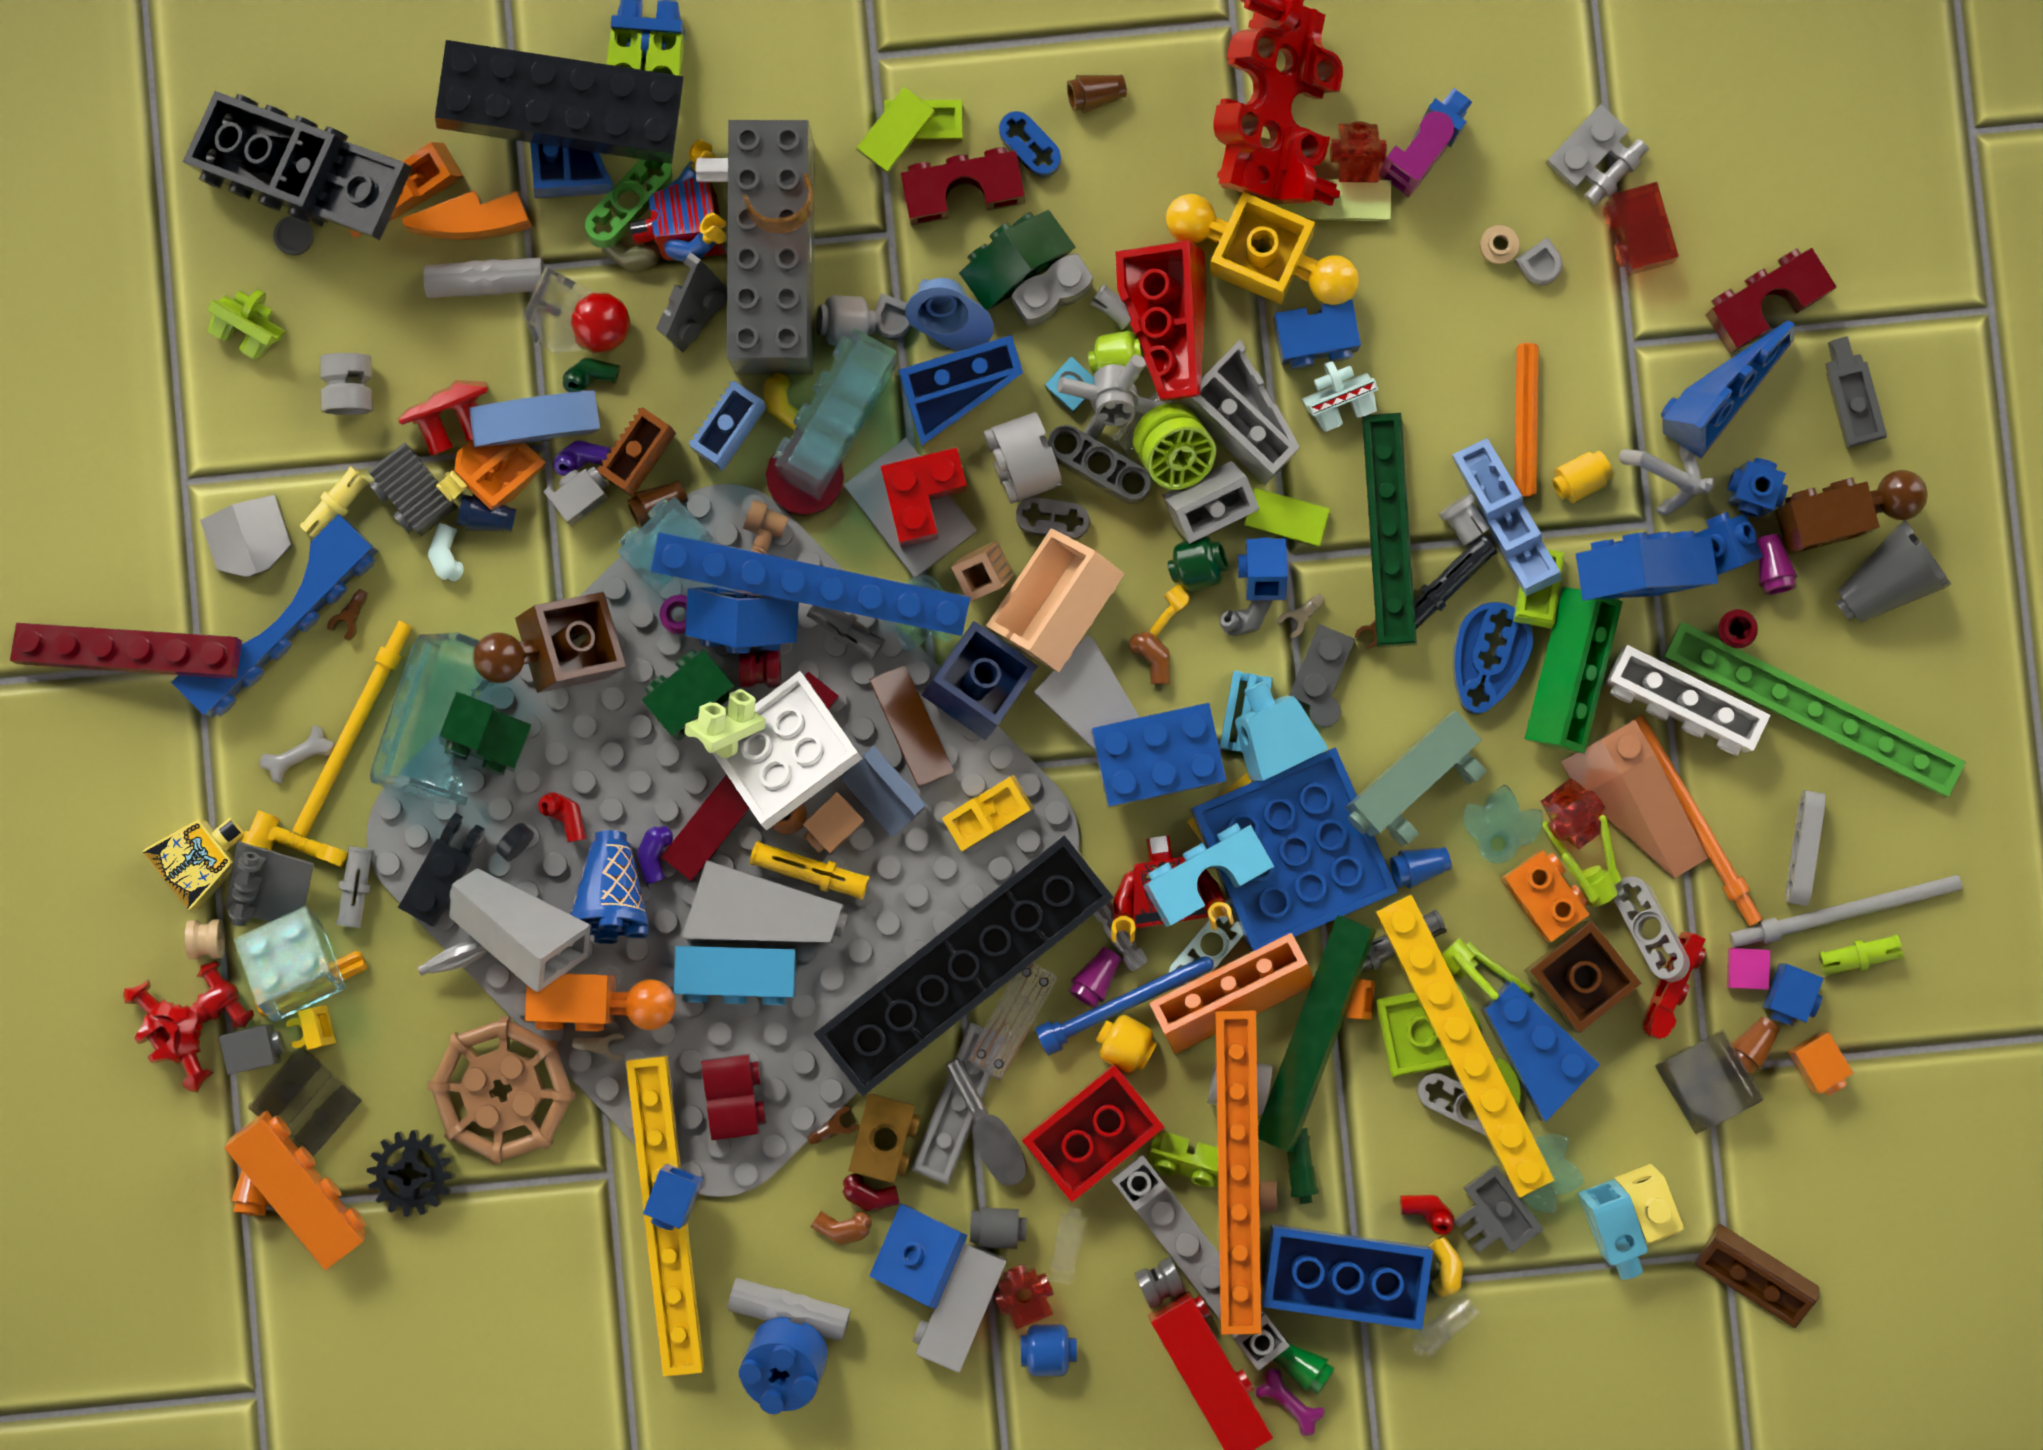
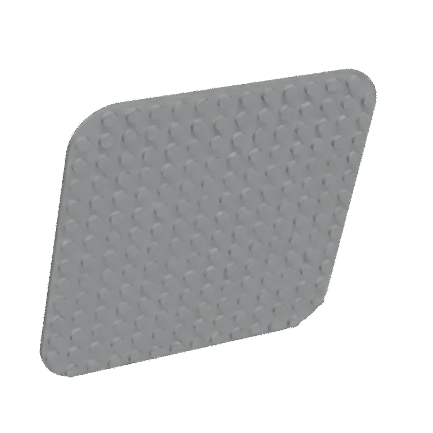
M735 484L707 486L687 494L688 502L681 504L661 521L649 528L580 595L604 592L626 664L625 668L607 679L537 693L529 664H525L521 672L513 680L506 683L491 682L476 697L478 700L494 705L495 711L532 724L514 772L506 770L504 775H500L481 767L483 761L475 757L468 756L467 761H463L444 753V746L440 745L438 734L383 788L372 807L367 825V848L373 849L371 856L372 867L381 883L399 903H401L435 840L440 839L445 826L456 812L463 816L462 825L449 844L456 849L462 850L468 833L475 825L485 828L478 845L471 855L473 860L464 876L478 868L570 914L590 845L595 841V833L605 830L626 833L627 842L631 845L647 912L648 936L646 938L618 936L617 943L599 944L594 942V935H590L588 957L566 972L574 974L616 975L617 992H629L636 983L647 979H655L665 983L674 994L675 946L797 950L796 997H787L786 1005L763 1004V997L747 996V1004L723 1003V995H707V1003L683 1002V994H674L676 999L674 1016L667 1025L657 1030L641 1029L635 1026L628 1016L614 1015V1023L604 1024V1031H575V1023L564 1022V1029H535V1021H525L526 984L496 957L488 952L484 957L463 967L518 1025L550 1041L554 1039L559 1044L557 1050L565 1073L634 1144L635 1135L626 1061L628 1059L668 1055L681 1169L704 1178L698 1194L715 1197L741 1194L767 1181L808 1141L807 1137L812 1132L823 1127V1124L828 1122L835 1115L836 1111L842 1108L858 1092L813 1033L1062 836L1065 835L1075 849L1079 851L1077 820L1068 799L1058 786L999 726L995 728L985 741L921 696L940 667L896 622L854 614L858 617L857 621L885 639L883 646L871 661L845 641L840 643L835 640L833 633L811 618H808L806 615L812 605L799 603L797 642L785 643L780 646L781 684L799 671L804 676L809 671L840 697L829 711L859 754L862 756L871 747L875 746L924 801L927 807L895 836H891L842 782L841 778L846 773L844 772L804 802L807 810V819H809L825 802L838 792L866 821L832 854L826 849L818 853L803 837L808 832L804 826L798 832L788 835L781 834L772 827L766 831L750 809L709 861L845 905L842 913L848 914L849 917L842 937L835 935L833 943L688 939L682 937L704 868L693 882L661 858V855L668 848L666 846L663 847L658 857L666 879L647 885L637 857V849L645 832L653 826L657 828L660 826L668 827L673 834L674 840L723 779L726 772L713 753L707 752L705 746L698 738L686 735L678 741L671 737L641 700L647 695L644 689L660 675H664L665 678L671 676L678 670L675 663L692 649L697 653L704 649L734 685L756 699V703L776 688H768L765 684L757 683L753 688H741L739 681L740 653L727 652L726 645L722 647L701 645V639L686 636L685 634L671 633L662 625L659 612L661 605L667 598L673 595L687 596V588L717 585L650 572L657 533L663 532L751 551L757 534L742 528L751 504L755 499L767 504V509L789 517L781 539L773 537L766 554L844 570L772 498L753 488ZM684 608L674 610L672 615L674 621L682 622L686 619V610ZM757 646L750 647V649H753L756 653L766 651L757 649ZM906 665L954 770V773L921 788H918L869 681V679ZM729 700L722 707L727 706ZM1015 775L1034 809L961 852L942 817L1008 777ZM550 792H556L577 802L581 809L587 839L567 843L564 824L540 813L538 809L540 798ZM792 812L785 816L783 819H781V821L789 820L792 816ZM518 823H524L534 832V837L516 858L507 862L496 852L497 844L513 826ZM756 841L823 863H828L830 860L837 863L836 867L864 876H870L863 900L831 889L828 892L820 890L818 885L788 877L759 866L749 865ZM451 899L435 927L415 918L445 950L460 943L475 941L472 936L449 917ZM612 1033L626 1035L624 1040L614 1039L609 1045L612 1053L624 1055L622 1060L614 1061L607 1058L605 1054L592 1053L589 1050H578L572 1047L573 1039L607 1037ZM750 1053L751 1062H759L761 1085L754 1086L756 1101H764L767 1124L760 1125V1133L756 1135L711 1141L701 1061Z

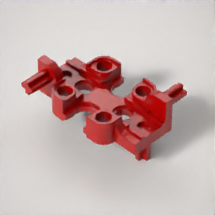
M1241 0V2L1245 3V9L1254 12L1253 18L1248 24L1250 29L1238 31L1232 36L1226 59L1229 60L1228 65L1248 73L1253 83V94L1246 104L1225 98L1221 99L1220 105L1216 106L1213 130L1218 141L1226 145L1222 168L1217 173V178H1219L1218 184L1222 188L1245 192L1274 205L1309 203L1314 200L1327 206H1333L1334 199L1340 197V190L1336 189L1337 184L1317 177L1315 169L1312 167L1321 164L1325 159L1330 137L1299 126L1294 121L1291 113L1293 100L1300 93L1309 98L1323 99L1324 93L1340 92L1343 78L1342 62L1338 55L1325 49L1322 45V31L1326 14L1318 12L1317 9L1304 6V0ZM1279 50L1284 54L1286 60L1282 71L1276 67ZM1263 126L1267 128L1270 134V141L1266 147L1260 143Z

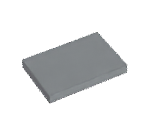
M905 438L845 483L844 487L914 579H916L977 533V530L952 497L946 496L930 500L939 539L900 548L880 466L920 456L907 438Z

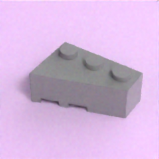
M1240 339L1201 378L1200 396L1184 398L1181 404L1192 409L1205 429L1255 477L1266 485L1290 461L1300 446L1278 406L1273 404L1263 386L1264 381L1259 372H1256L1245 353L1246 348Z

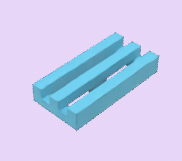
M1233 671L1219 748L1242 752L1239 736H1237L1236 743L1229 742L1240 681L1247 682L1246 689L1266 681L1270 690L1272 677ZM1246 694L1241 716L1251 711V705Z

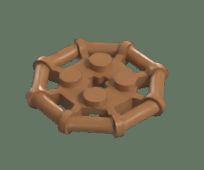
M501 1016L499 1021L463 1033L454 1032L449 1037L450 1044L433 1079L428 1081V1090L432 1091L446 1131L444 1137L448 1142L453 1140L491 1159L492 1164H502L503 1160L542 1147L548 1149L554 1143L552 1138L570 1101L575 1100V1091L570 1088L557 1050L559 1044L554 1039L550 1041L512 1022L511 1018ZM499 1037V1049L479 1055L472 1047ZM510 1038L538 1053L531 1059L515 1053L516 1051L510 1049ZM463 1054L470 1064L463 1075L462 1081H449ZM543 1059L554 1088H544L537 1068V1064ZM501 1079L503 1085H511L512 1091L507 1094L508 1100H501L500 1096H494L492 1089L496 1087L495 1080ZM448 1091L460 1092L467 1116L460 1122ZM543 1098L553 1099L542 1125H540L534 1118L536 1109ZM474 1121L482 1128L494 1131V1142L465 1128ZM526 1125L532 1132L531 1135L505 1143V1131Z

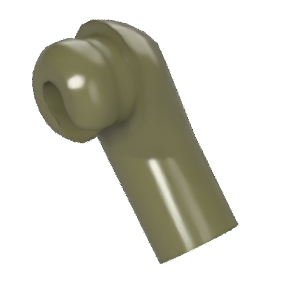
M619 240L609 248H602V252L630 272L650 269L657 264L662 256L657 243L654 241L628 248Z

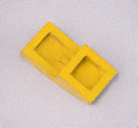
M1012 775L942 817V820L962 852L1033 810L1034 807L1015 775Z

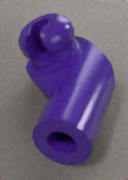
M577 440L556 454L553 468L559 475L566 476L571 471L580 469L588 462L603 466L602 460H606V454L612 453L610 447Z
M653 826L648 829L637 849V857L647 885L666 879L658 858L663 847L670 845L673 841V834L666 826L658 828Z

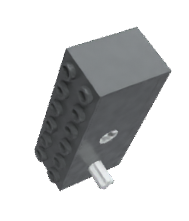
M728 120V158H697V182H728L727 359L735 375H773L774 373L813 375L815 143L808 120Z

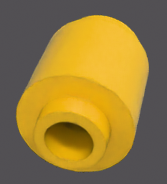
M1601 451L1593 454L1586 452L1556 468L1552 484L1557 495L1562 500L1567 498L1571 503H1575L1606 487L1607 481L1613 479L1614 474L1609 461Z

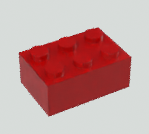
M1113 1064L1022 1137V1142L1072 1203L1165 1128V1126L1115 1064Z

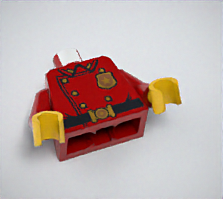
M1169 835L1147 838L1149 862L1134 864L1133 870L1123 875L1113 898L1114 921L1111 928V940L1113 942H1116V934L1120 931L1128 932L1130 934V943H1132L1135 939V928L1164 924L1143 885L1152 881L1148 873L1169 862L1173 869L1186 861L1184 857L1173 858ZM1205 869L1197 880V890L1205 906L1178 922L1209 917L1211 928L1217 930L1215 920L1218 917L1224 916L1229 919L1230 925H1233L1234 920L1231 908L1225 903L1218 882Z

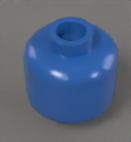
M1031 1325L1027 1330V1335H1021V1367H1027L1029 1374L1032 1376H1064L1068 1372L1069 1362H1077L1076 1338H1069L1068 1330L1064 1325Z

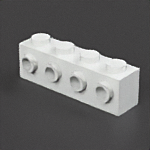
M1629 645L1619 650L1603 683L1612 688L1610 691L1612 696L1627 703H1632L1633 699L1646 704L1648 705L1645 710L1647 713L1664 721H1667L1670 716L1683 723L1681 729L1699 738H1703L1704 734H1707L1719 740L1716 745L1718 748L1736 756L1739 755L1740 751L1743 753L1754 751L1771 716Z

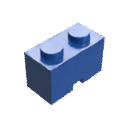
M1351 299L1338 305L1323 304L1321 305L1322 310H1319L1317 314L1307 315L1306 308L1275 313L1273 324L1281 365L1291 364V369H1300L1313 366L1314 359L1329 357L1332 362L1353 358L1352 352H1357L1361 346L1353 300Z

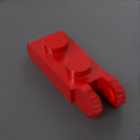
M1683 931L1678 937L1689 957L1690 967L1685 977L1679 981L1667 982L1660 978L1644 1015L1645 1019L1642 1020L1643 1024H1641L1643 1025L1644 1033L1648 1034V1036L1656 1039H1666L1672 1033L1671 1029L1676 1025L1677 1021L1673 1011L1676 1005H1682L1686 999L1690 987L1687 984L1692 969L1696 970L1701 965L1706 949L1703 948L1706 939L1697 934ZM1670 956L1665 968L1673 971L1675 969L1673 962L1678 958Z

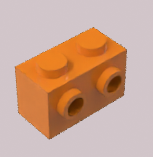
M1540 850L1500 879L1544 941L1552 942L1590 915L1585 909L1589 902L1576 885L1570 888L1562 877L1566 870L1555 854L1551 852L1547 855L1544 850Z

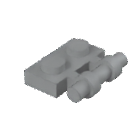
M1600 104L1547 160L1546 164L1573 189L1585 178L1593 186L1584 196L1592 205L1596 206L1604 196L1610 197L1617 189L1616 184L1628 171L1633 172L1641 164L1640 158L1649 148L1640 139H1637L1629 148L1624 147L1619 141L1628 133L1629 129ZM1609 153L1617 161L1604 174L1596 166Z

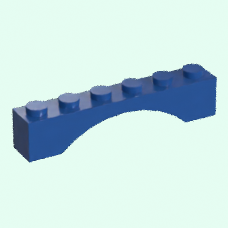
M338 514L311 541L309 561L304 578L291 604L266 630L242 644L237 678L178 675L171 683L204 716L213 718L216 714L219 717L224 715L236 703L237 700L234 696L244 686L248 689L256 684L264 675L262 668L272 658L276 661L285 655L292 646L290 640L300 630L303 633L308 631L319 620L320 616L317 613L328 602L332 605L346 593L348 588L345 584L355 574L360 577L374 565L376 560L373 556L378 550L346 518Z

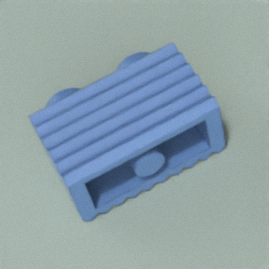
M735 381L729 382L730 388H725L726 394L720 395L721 401H716L717 407L711 408L712 414H707L708 420L702 421L703 427H698L699 433L693 434L694 440H689L690 447L696 454L721 471L726 468L767 408L762 399Z

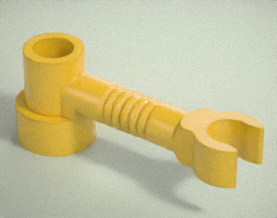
M259 810L256 813L250 830L244 832V836L240 841L267 850H272L274 843H278L340 868L344 867L348 857V853L341 849L278 827L279 818Z

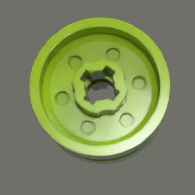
M1166 403L1154 407L1142 416L1134 429L1132 437L1134 451L1151 478L1163 488L1180 490L1191 487L1200 482L1214 465L1216 446L1212 437L1195 412L1183 404Z

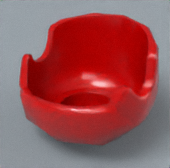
M608 292L591 293L579 300L570 319L575 343L592 354L608 353L625 341L630 329V317L624 303Z

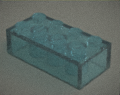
M856 328L849 338L843 335L833 352V357H835L833 367L830 372L826 369L821 372L813 387V390L816 391L814 400L811 405L806 403L802 405L794 420V424L797 426L792 438L784 437L774 455V458L777 459L775 466H777L778 479L818 501L822 498L896 370V351Z

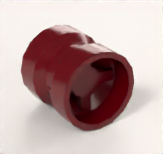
M750 649L749 653H740V687L753 688L757 683L765 684L768 688L779 687L781 685V650H766L765 652L756 653L753 649Z

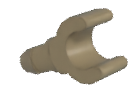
M1321 594L1313 596L1306 604H1302L1294 612L1289 611L1281 614L1277 624L1280 625L1288 618L1294 619L1297 623V630L1290 635V639L1297 638L1303 631L1304 623L1313 616L1312 613L1323 604L1325 599Z
M612 1033L607 1037L573 1039L572 1047L578 1050H589L592 1053L605 1054L607 1058L614 1061L622 1060L624 1055L612 1053L609 1045L614 1039L624 1040L626 1035Z

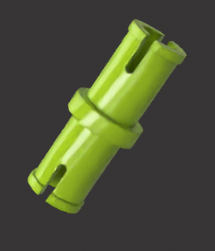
M1897 934L1864 943L1860 939L1853 941L1851 946L1819 952V960L1823 962L1821 963V968L1825 977L1830 974L1857 968L1860 971L1869 970L1870 965L1896 959L1900 960L1904 956L1903 951L1899 949L1902 945Z

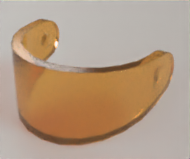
M807 173L802 174L808 191L806 203L799 211L789 217H765L754 210L747 194L743 195L745 207L752 221L758 227L772 233H787L800 228L808 220L814 205L813 188Z

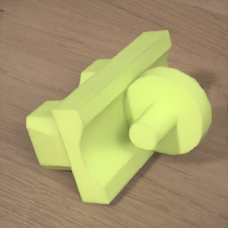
M738 689L729 693V702L725 707L712 702L700 706L698 718L685 724L684 734L689 737L698 738L705 746L707 752H715L722 758H729L737 753L739 740L765 729L766 719L755 712L756 699L746 691Z

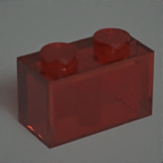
M1657 182L1614 193L1606 201L1607 207L1603 208L1604 219L1609 230L1614 229L1618 241V244L1614 245L1615 257L1619 267L1625 266L1628 276L1672 264L1679 257Z

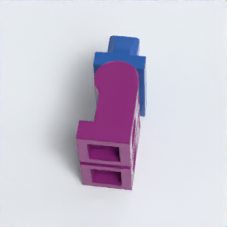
M1455 88L1452 89L1443 102L1435 98L1429 105L1411 144L1405 152L1395 145L1386 157L1378 175L1384 180H1391V185L1409 198L1442 156L1447 145L1452 147L1467 122L1463 118L1472 101Z

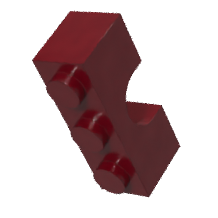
M1006 147L989 149L984 152L983 157L969 159L968 155L952 156L946 159V164L932 167L930 162L916 163L908 166V171L901 172L911 226L948 219L947 196L953 188L962 184L973 185L982 192L987 211L1025 204V194L1016 150L1007 152Z
M1798 248L1794 249L1777 260L1780 267L1768 274L1765 268L1744 280L1748 287L1734 294L1732 289H1729L1711 300L1714 307L1705 315L1729 354L1770 329L1761 311L1762 300L1765 296L1778 295L1783 297L1797 314L1837 288L1813 248L1808 249L1802 254Z

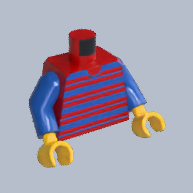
M703 140L695 141L689 150L691 161L680 176L663 190L651 194L649 197L651 217L630 222L632 236L636 245L656 241L663 259L668 261L677 260L685 262L690 252L700 260L706 256L726 254L724 245L726 234L722 228L726 226L727 222L720 217L718 198L711 182L696 181L697 158H717L715 154L711 153L712 145Z

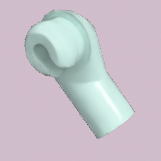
M439 523L428 551V558L439 578L442 580L449 579L452 582L457 581L461 578L464 571L463 564L455 561L450 551L457 529Z

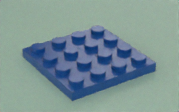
M1336 747L1309 758L1264 781H1254L1190 809L1207 849L1220 842L1217 834L1236 823L1241 830L1251 825L1274 865L1273 868L1237 888H1234L1229 877L1222 870L1216 868L1251 952L1290 933L1294 937L1335 920L1337 915L1344 916L1398 892L1375 837H1370L1367 833L1361 834L1348 819L1350 813L1344 807L1357 795Z

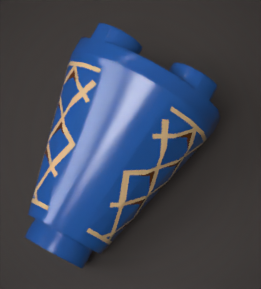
M605 830L595 833V841L590 845L570 911V915L591 925L590 935H594V942L599 944L617 943L618 936L628 938H646L648 936V917L631 845L627 842V834L621 831Z

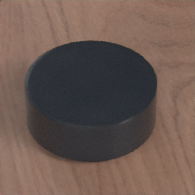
M524 823L516 824L501 838L497 844L496 852L507 862L513 860L529 845L534 837V832Z

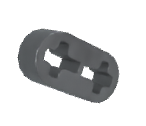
M1030 497L1024 499L1018 505L1016 522L1024 532L1029 534L1046 536L1052 528L1076 540L1087 532L1089 515L1086 509L1076 503ZM1031 505H1036L1040 514L1051 515L1050 521L1037 520L1035 526L1028 525V518L1022 517V512H1027L1030 510ZM1070 511L1077 512V519L1083 520V525L1076 526L1074 532L1067 531L1066 524L1054 522L1055 516L1065 518L1068 517Z

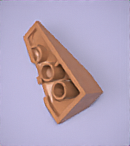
M1635 720L1626 723L1588 745L1585 754L1574 753L1561 761L1563 768L1579 795L1605 815L1611 824L1636 843L1645 854L1671 877L1676 878L1709 859L1662 766Z

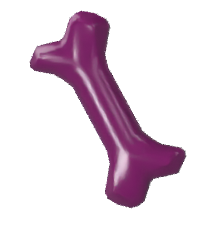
M1269 1369L1266 1371L1265 1383L1256 1388V1396L1258 1398L1270 1397L1275 1399L1296 1418L1300 1434L1312 1436L1315 1433V1423L1324 1417V1408L1305 1406L1284 1386L1279 1370Z

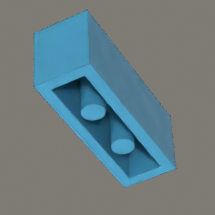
M675 946L674 994H683V1002L707 1003V995H723V1003L747 1004V996L763 997V1004L786 1005L787 997H796L797 950Z

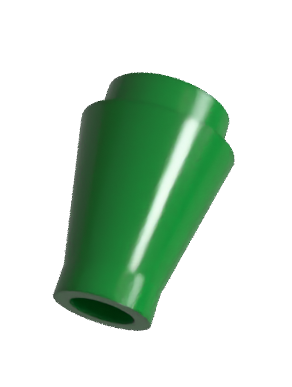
M1287 1341L1290 1346L1275 1357L1273 1361L1278 1363L1306 1392L1311 1390L1318 1395L1335 1368L1327 1363L1329 1359L1294 1346Z

